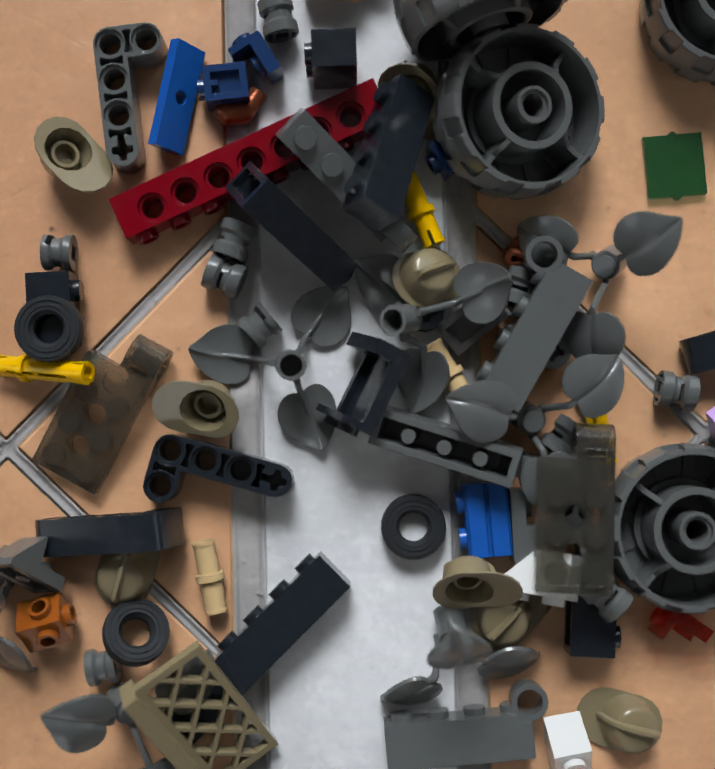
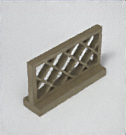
M198 640L138 683L130 679L119 687L124 711L175 769H214L213 762L215 756H232L231 764L224 769H245L278 745L276 737ZM196 656L203 662L201 675L182 674L183 666ZM158 683H172L169 698L153 697L148 690ZM179 684H198L195 699L176 698ZM205 686H222L221 700L203 699ZM174 708H193L190 722H174L172 720ZM200 709H218L216 722H197ZM226 710H242L241 724L223 723ZM194 733H213L210 746H195L192 743ZM220 733H238L235 746H218ZM246 734H261L264 738L254 747H243Z

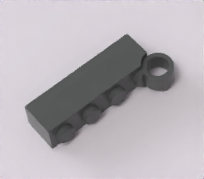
M300 108L275 135L343 203L346 196L344 187L353 174L356 162L305 109ZM403 211L400 220L379 231L363 223L379 241L382 242L387 237L402 253L419 238L403 221L407 217Z
M551 236L536 237L526 245L523 251V261L525 266L534 273L530 283L535 286L528 298L522 295L511 314L516 317L510 330L503 328L493 348L498 350L491 363L488 361L483 363L475 378L476 381L497 380L510 386L517 396V403L513 410L518 413L593 283L592 279L562 263L563 248ZM538 243L548 244L554 251V261L547 268L537 266L532 260V249Z
M387 405L373 436H370L368 440L370 444L508 488L512 487L515 476L519 477L522 463L528 458L537 457L523 451L524 448L499 439L485 443L475 441L468 437L458 426Z
M522 679L512 685L509 691V700L500 702V707L485 708L484 704H468L463 706V710L449 711L447 707H433L427 709V713L412 714L410 710L391 712L389 717H383L388 769H427L536 759L532 721L540 719L546 713L548 697L539 683L531 679ZM525 690H535L539 693L537 705L529 710L519 708L517 706L519 695Z

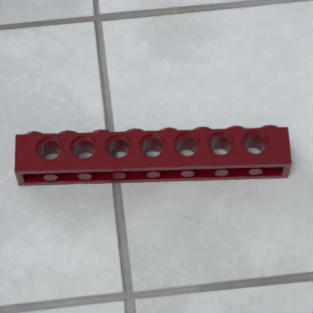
M371 78L305 110L347 153L355 147L354 143L364 139L366 132L363 130L367 118L372 113L375 104L373 95L378 87L374 79ZM353 114L359 117L361 121L355 127H346L341 123V120L344 116ZM293 115L108 199L126 239L132 244L146 245L159 238L158 233L169 228L179 230L192 223L191 218L204 213L207 216L219 212L225 207L223 203L234 198L227 191L226 186L222 188L213 187V178L217 174L225 173L230 176V182L250 159L256 158L263 162L260 171L275 185L286 181L290 177L289 173L297 169L309 170L294 153L287 158H282L276 154L277 149L284 143L275 134ZM187 188L197 190L196 197L192 202H180V194L183 190ZM154 203H162L164 206L162 214L157 218H148L147 212L149 207Z

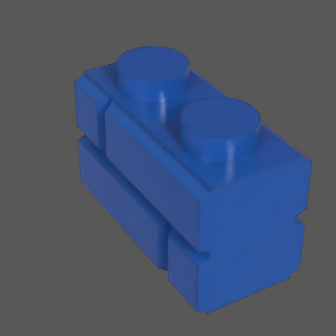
M489 481L460 483L461 492H455L456 513H463L464 528H458L460 550H466L467 556L480 558L513 555L507 487Z

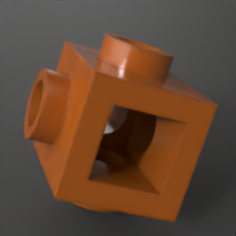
M60 592L44 594L17 603L16 634L30 653L51 649L57 645L73 641V625L77 624L76 610L72 603L68 604Z

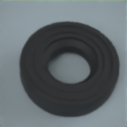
M46 295L30 300L20 309L15 319L14 334L18 345L29 357L51 363L68 358L79 348L84 335V324L79 311L73 304L63 298ZM55 315L63 324V333L56 342L47 344L38 338L36 325L42 317Z
M408 494L395 499L388 505L382 516L381 533L385 544L394 554L408 560H419L432 555L441 546L446 533V521L441 509L434 501L423 495ZM409 513H418L427 521V532L417 541L405 539L399 531L401 519Z
M132 599L115 606L105 619L102 628V641L109 656L116 662L129 667L144 666L156 660L166 648L170 635L169 622L165 613L156 604L144 599ZM133 619L145 622L150 630L149 640L141 646L128 644L122 636V627L126 622Z

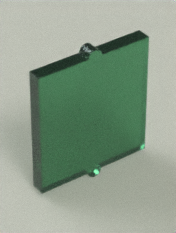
M671 131L667 135L643 137L641 139L647 200L673 198L674 201H678L682 197L707 194L701 132L676 134L674 131Z

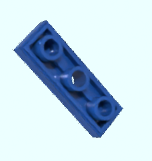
M180 38L171 39L148 141L149 145L173 155L184 154L197 94V79H200L206 53Z

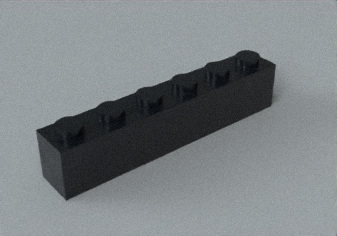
M321 551L315 557L309 553L294 568L298 574L289 583L283 579L268 594L272 600L263 609L257 605L243 619L247 625L237 635L231 631L217 645L221 651L214 657L215 663L241 695L351 587V581ZM214 685L208 699L221 700L223 687ZM200 709L197 722L215 723L218 709ZM173 711L172 720L174 722H190L192 712L178 715ZM195 732L192 743L194 744L205 732Z

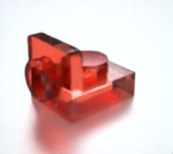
M660 607L654 609L649 619L651 624L648 630L661 640L665 638L671 628L690 642L696 636L704 643H707L714 633L713 630L690 614L677 613Z

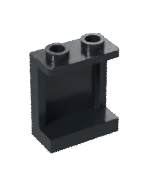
M352 332L346 345L363 353V356L337 409L334 410L318 403L316 410L326 414L324 422L355 437L358 436L359 431L373 436L412 355L381 338Z

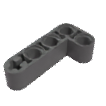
M145 22L106 27L99 30L93 39L106 153L108 159L119 171L125 174L138 173L143 168L146 160L135 69L159 65L166 59L168 53L166 42L160 30L155 25ZM146 40H156V44L152 49H141ZM111 45H121L117 53L112 55L106 54L108 47ZM119 78L125 79L123 87L118 90H110L114 80ZM119 114H130L128 121L124 125H114L115 119ZM121 139L125 140L126 145L132 151L127 154V160L124 161L121 159V156H124L126 151L125 144Z

